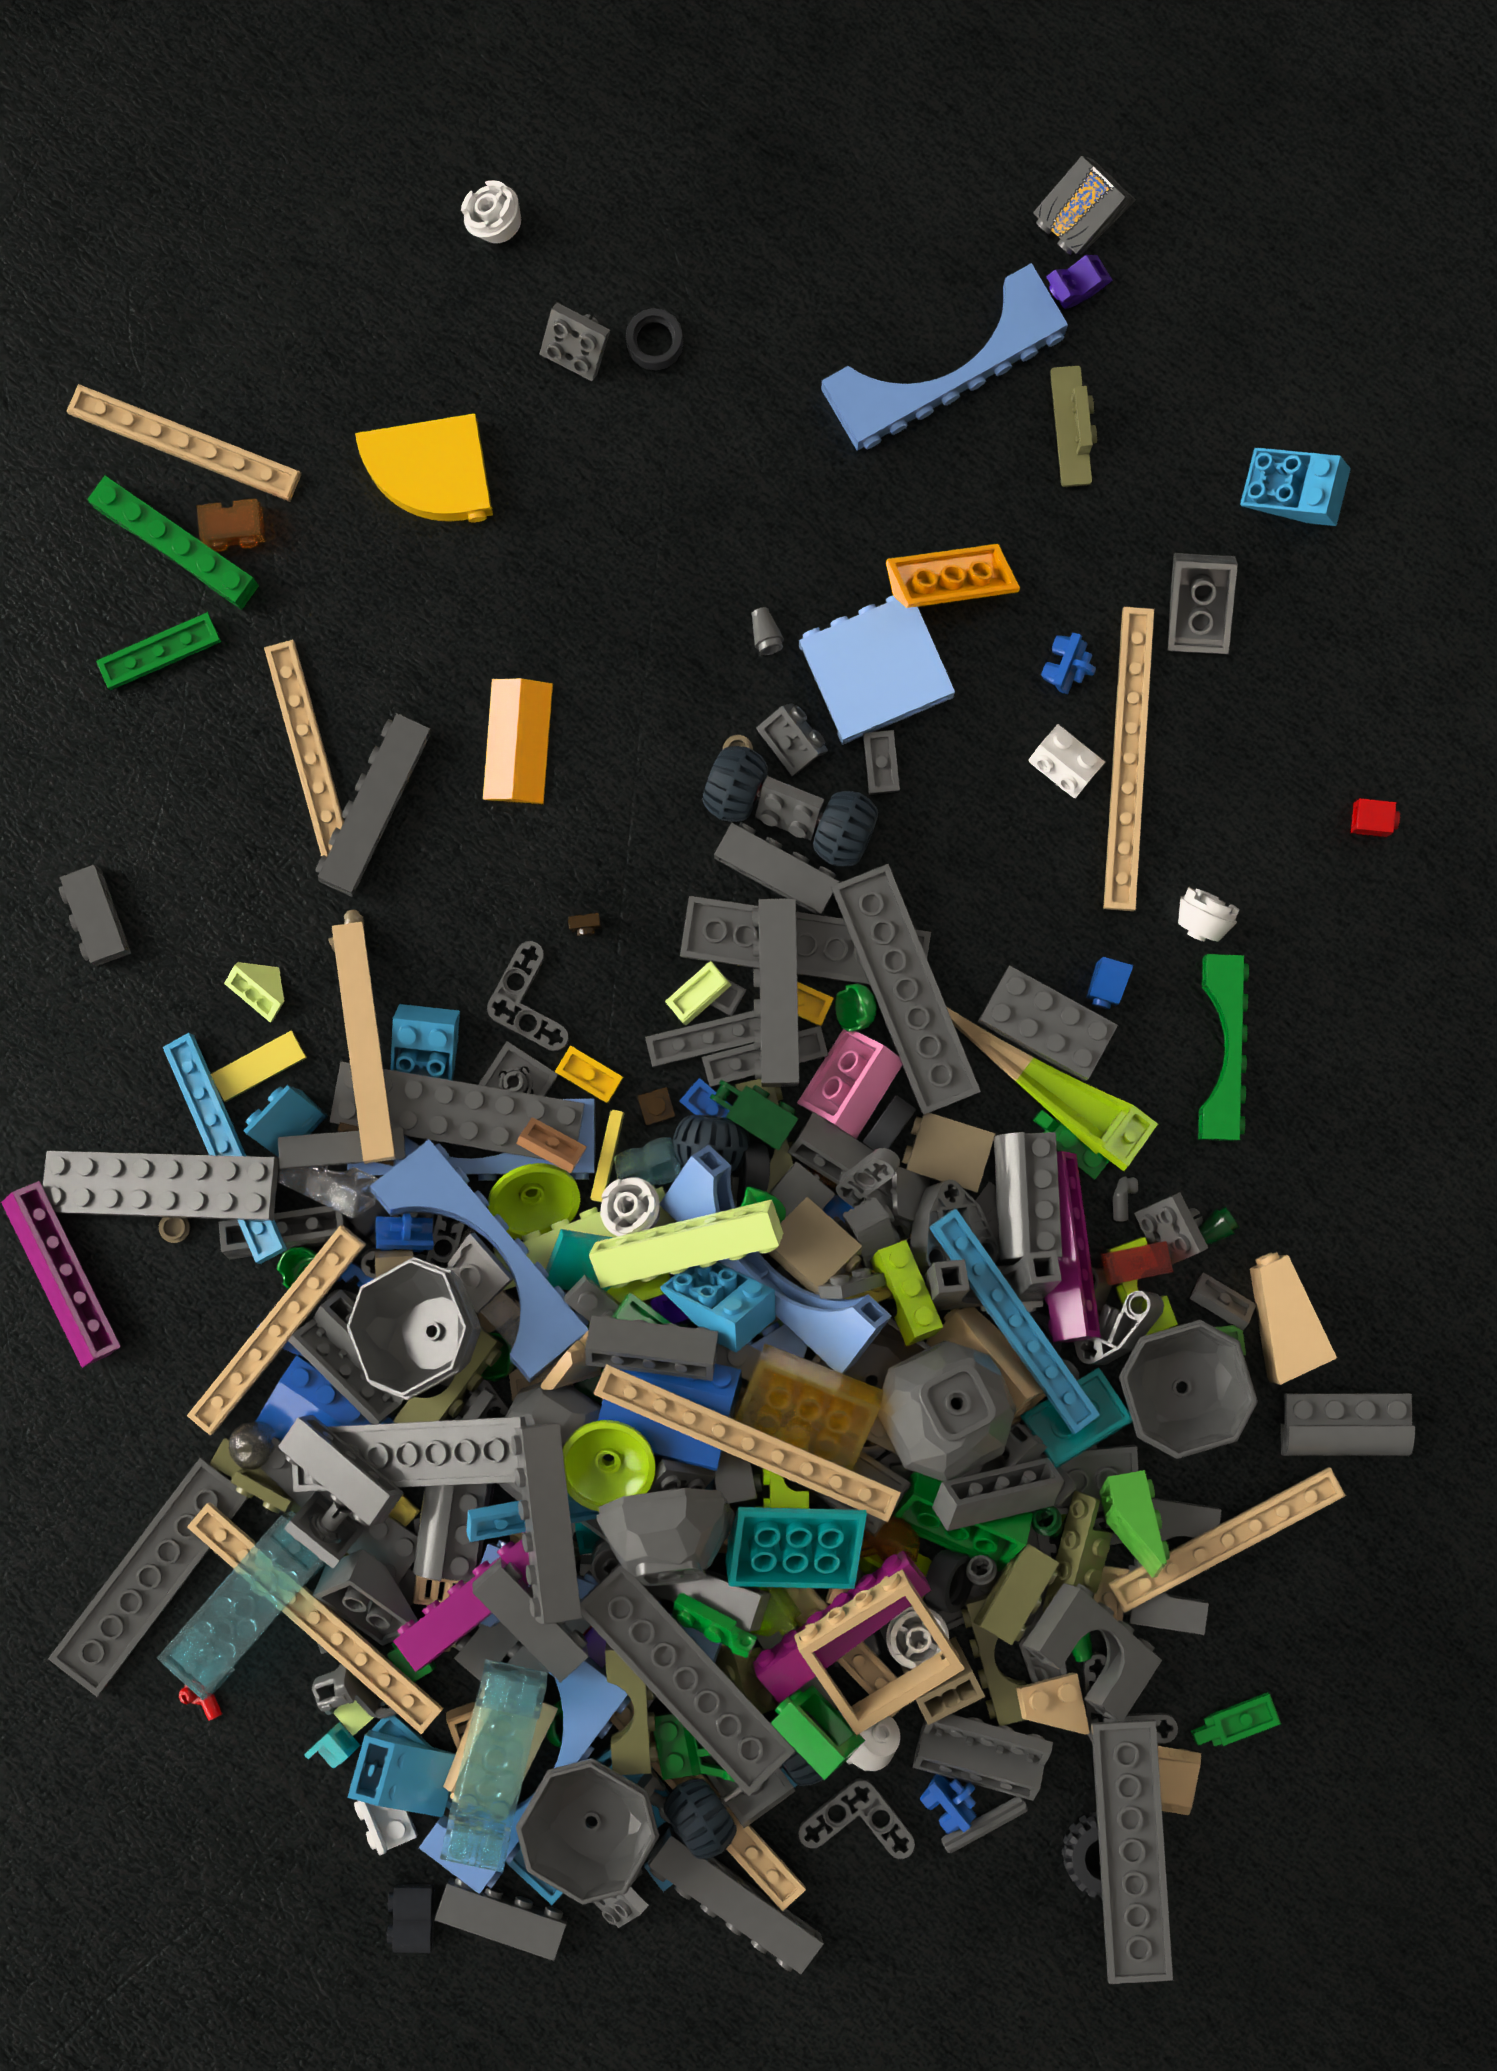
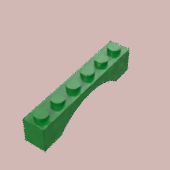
M104 475L87 499L97 511L165 554L242 610L259 587L252 576Z
M1207 954L1203 957L1202 989L1211 999L1219 1015L1224 1032L1225 1051L1223 1067L1218 1082L1209 1098L1199 1109L1198 1140L1237 1141L1240 1140V1135L1245 1133V1117L1240 1116L1241 1104H1245L1246 1087L1241 1085V1073H1246L1247 1067L1246 1055H1242V1043L1247 1041V1024H1243V1012H1247L1248 994H1243V982L1248 981L1249 965L1244 963V955Z

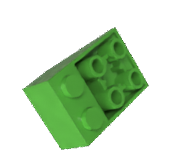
M1145 1470L1109 1476L1099 1491L1106 1523L1152 1578L1157 1577L1167 1564L1166 1560L1170 1558L1167 1542L1161 1540L1159 1529L1162 1528V1520L1159 1510H1154L1151 1498L1155 1497L1152 1480L1146 1478Z

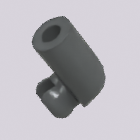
M1124 1176L1117 1183L1113 1195V1220L1127 1221L1129 1219L1128 1193L1136 1194L1138 1192V1180L1135 1177L1127 1178Z

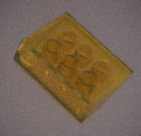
M765 1343L734 1419L849 1470H853L881 1408L883 1390Z

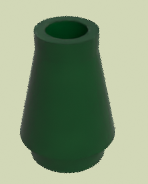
M1224 1207L1220 1211L1216 1209L1199 1227V1230L1206 1244L1209 1245L1234 1235V1231L1239 1228V1225L1228 1209Z
M1051 1506L1035 1510L1033 1513L1031 1524L1035 1532L1052 1539H1058L1062 1536L1064 1525L1057 1508Z

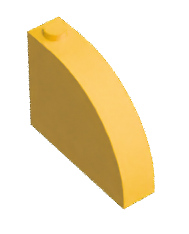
M475 414L355 433L359 453L372 480L388 499L405 511L437 521L468 519L469 522H480L486 520V516L493 515L479 427Z

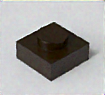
M599 913L568 917L569 929L571 932H577V936L595 934V929H601Z
M667 1087L637 1096L646 1126L676 1117Z

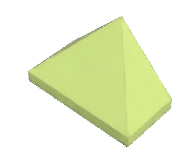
M237 962L224 983L269 1022L274 1020L284 1003L279 967Z

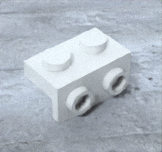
M1059 724L1049 733L1029 759V762L1073 798L1079 795L1105 763V761Z

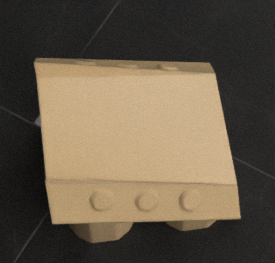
M588 1331L565 1352L541 1384L543 1390H553L602 1375L600 1370L602 1367L586 1365L585 1346Z
M1157 1744L1162 1811L1189 1815L1197 1785L1201 1753L1191 1752L1186 1749L1162 1747L1160 1744Z

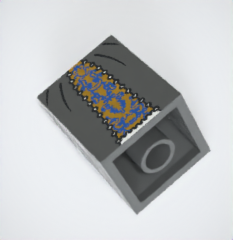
M1081 156L1033 213L1039 218L1036 223L1047 234L1054 232L1060 238L1058 244L1070 255L1073 252L1082 255L1136 199L1095 160Z

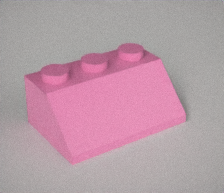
M843 1029L797 1104L811 1113L815 1112L857 1139L902 1066L900 1057L886 1046L857 1031L847 1032Z

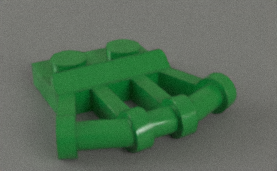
M671 1712L655 1715V1731L653 1732L663 1780L707 1774L735 1782L721 1766L703 1762L702 1757L709 1756L710 1754L703 1746H700L695 1737Z

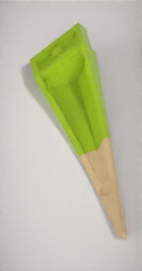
M947 1008L953 1025L1096 1155L1099 1152L1122 1171L1130 1165L1158 1125L1134 1105L1043 1063Z

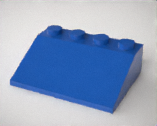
M296 1355L272 1392L250 1433L266 1444H269L275 1436L282 1441L298 1417L314 1415L325 1426L371 1423L305 1357ZM390 1416L381 1424L394 1423L393 1421L396 1417Z
M715 1364L713 1381L622 1370L730 1418H733L742 1387L741 1369ZM603 1399L598 1421H619L635 1428L647 1439L654 1456L715 1471L718 1470L723 1450Z

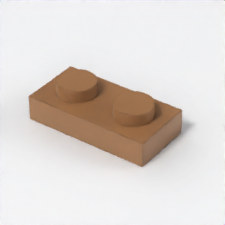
M533 1117L520 1134L516 1143L569 1173H572L587 1147Z

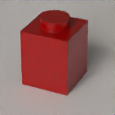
M1359 798L1353 803L1351 833L1382 837L1391 835L1394 829H1398L1400 812L1396 811V802Z

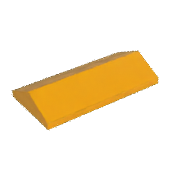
M998 544L891 558L886 561L893 596L906 608L1019 592L1020 589Z
M492 679L483 800L544 804L552 683L527 679Z

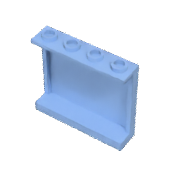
M893 595L886 599L887 603L876 607L875 604L868 605L858 611L859 615L850 619L847 616L840 617L830 623L831 627L822 631L819 628L809 630L802 635L803 639L799 640V648L803 650L838 730L837 735L842 745L862 737L863 733L874 732L954 697L955 691L918 607L906 608Z

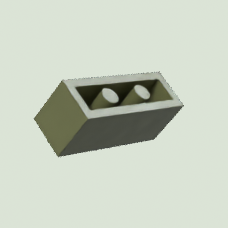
M1027 1543L1005 1566L973 1623L1010 1645H1013L1014 1641H1019L1025 1633L1027 1627L1025 1622L1030 1613L1034 1614L1041 1605L1042 1597L1040 1596L1046 1585L1050 1586L1056 1579L1058 1574L1056 1568L1059 1562Z

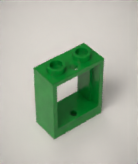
M813 1685L804 1692L798 1689L790 1697H787L775 1709L778 1716L770 1723L824 1780L845 1763L866 1741L860 1734L856 1735L843 1716ZM804 1711H808L817 1720L824 1732Z

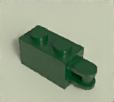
M721 1079L719 1082L720 1088L715 1095L711 1094L709 1098L729 1110L726 1116L728 1120L735 1122L746 1129L748 1133L779 1151L798 1121V1118L794 1116L796 1110L780 1101L779 1105H776L768 1099L770 1093L757 1085H754L752 1089L746 1085L741 1092ZM731 1092L738 1096L733 1106L725 1102Z

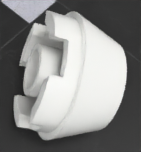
M486 181L487 186L480 188L476 193H473L471 190L465 197L461 208L464 214V223L471 234L491 243H502L513 237L520 227L521 214L516 193L502 182Z
M1189 887L1185 896L1180 899L1178 924L1189 930L1187 934L1195 939L1205 941L1207 938L1218 942L1237 923L1235 919L1239 909L1232 904L1229 907L1225 906V903L1219 900L1217 896Z
M640 1178L617 1179L604 1190L600 1215L605 1227L612 1234L622 1236L655 1227L659 1220L660 1203L655 1188L649 1182Z
M913 1607L907 1608L891 1620L886 1634L887 1647L892 1657L902 1666L913 1669L941 1652V1649ZM929 1609L949 1639V1632L945 1621L938 1613Z
M890 1716L860 1733L866 1741L846 1761L848 1764L853 1763L864 1771H877L888 1765L900 1743L898 1725Z

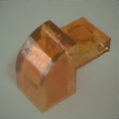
M891 1515L889 1521L885 1522L876 1537L864 1530L860 1559L878 1554L884 1562L888 1557L897 1555L904 1550L911 1560L917 1563L920 1537L908 1522Z

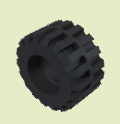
M1097 1812L1091 1813L1092 1817L1086 1818L1084 1815L1079 1818L1080 1823L1077 1825L1073 1823L1069 1827L1071 1832L1069 1835L1065 1834L1063 1840L1065 1847H1062V1855L1065 1868L1076 1886L1082 1892L1084 1890L1087 1891L1089 1896L1095 1898L1096 1895H1100L1102 1898L1101 1871L1090 1869L1085 1861L1087 1849L1093 1842L1099 1840Z

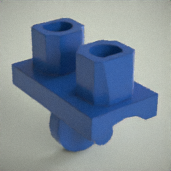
M1072 633L1071 637L1056 636L1052 651L1056 655L1063 656L1060 665L1047 662L1041 674L1045 681L1055 685L1059 692L1064 694L1069 693L1073 680L1082 683L1085 674L1094 675L1096 668L1089 664L1092 654L1085 652L1088 644L1081 640L1082 636L1077 633Z
M403 1213V1217H376V1249L381 1251L407 1249L413 1252L433 1250V1218H411L410 1213Z
M936 1774L920 1797L921 1802L927 1809L932 1810L941 1804L946 1810V1813L940 1817L939 1822L947 1834L958 1829L965 1832L971 1827L970 1823L976 1817L975 1812L971 1809L976 1804L970 1796L975 1789L971 1782L962 1786L957 1779L950 1783L945 1776Z

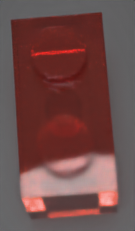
M1166 1241L1101 1254L1106 1281L1109 1285L1173 1272Z

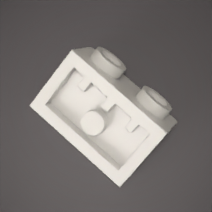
M358 1800L354 1803L359 1819H365L369 1831L366 1832L369 1845L372 1850L377 1849L379 1855L385 1854L387 1850L417 1838L418 1834L409 1811L380 1807Z

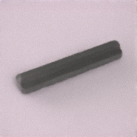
M1016 1796L972 1820L970 1823L971 1827L965 1832L958 1829L943 1836L941 1839L942 1844L948 1853H953L1026 1813L1028 1807L1023 1798Z

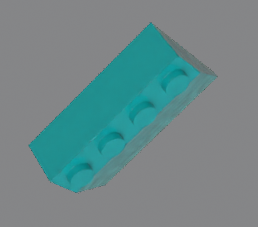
M738 1507L728 1537L725 1564L728 1585L733 1587L855 1589L867 1516L866 1510Z

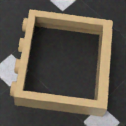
M903 1569L890 1577L885 1576L879 1584L869 1590L859 1592L853 1600L841 1607L831 1609L825 1617L815 1623L805 1625L806 1628L794 1635L799 1652L856 1735L965 1669L957 1651ZM906 1596L941 1649V1652L850 1706L814 1651Z

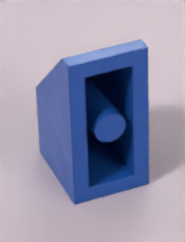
M1102 957L1095 965L1086 998L1093 1000L1092 1005L1103 1009H1110L1111 1005L1116 1007L1120 1003L1133 965Z

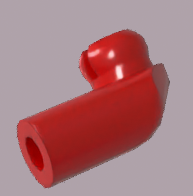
M191 1683L185 1685L180 1690V1701L186 1705L189 1703L201 1705L208 1721L222 1715L215 1695L209 1687Z

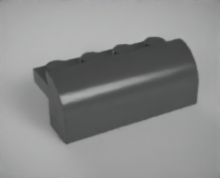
M1017 1132L995 1136L994 1154L1000 1263L1018 1262L1026 1253L1056 1250L1057 1258H1062L1056 1132L1029 1134Z
M340 1290L320 1305L313 1319L293 1333L289 1342L371 1424H381L388 1417L396 1415L408 1400L371 1386L367 1382L347 1329L355 1303Z
M1284 1394L1285 1424H1281V1455L1410 1456L1413 1451L1415 1426L1412 1425V1394Z
M488 1483L424 1486L413 1568L415 1575L437 1581L448 1579L455 1581L463 1580L464 1582H468L475 1577L472 1571L477 1567L480 1540L469 1541L467 1536L468 1510L485 1507Z
M953 1713L930 1725L927 1724L924 1718L912 1768L967 1783L971 1782L974 1785L1033 1801L1040 1790L1044 1765L1051 1755L1053 1742L1047 1741L1037 1734L1025 1735L1014 1732L1008 1726L996 1727L985 1724L978 1718H963Z

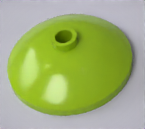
M544 1163L528 1164L509 1171L495 1183L488 1197L489 1206L487 1207L493 1216L499 1214L507 1223L509 1229L506 1232L511 1238L523 1240L522 1236L539 1230L541 1235L552 1231L550 1225L568 1218L570 1223L579 1209L580 1192L574 1178L564 1169Z
M600 1420L588 1423L571 1434L562 1448L567 1493L576 1502L588 1509L599 1512V1507L623 1496L648 1493L651 1488L656 1464L653 1450L647 1439L628 1424L613 1420ZM606 1454H610L614 1457V1459L612 1461H606L603 1458V1456Z

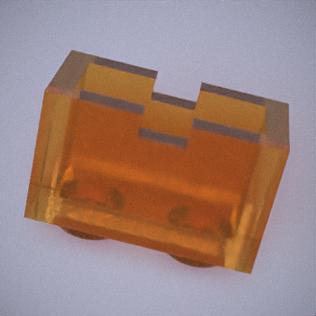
M257 499L233 501V507L222 508L221 503L197 505L200 541L212 550L224 551L231 545L251 548L256 547L258 542H266L262 506Z

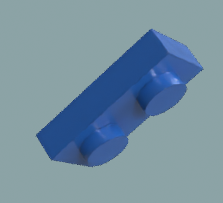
M700 1078L679 1101L694 1115L726 1118L729 1110L709 1098L711 1094L715 1095L716 1092Z

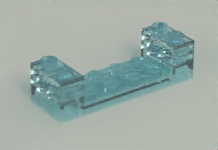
M293 1511L282 1514L157 1657L163 1665L202 1700L215 1694L235 1671L233 1667L304 1585L311 1578L317 1576L327 1564L284 1530L286 1525L296 1515Z
M485 1659L440 1854L441 1860L503 1873L510 1844L511 1828L530 1747L546 1692L548 1672Z

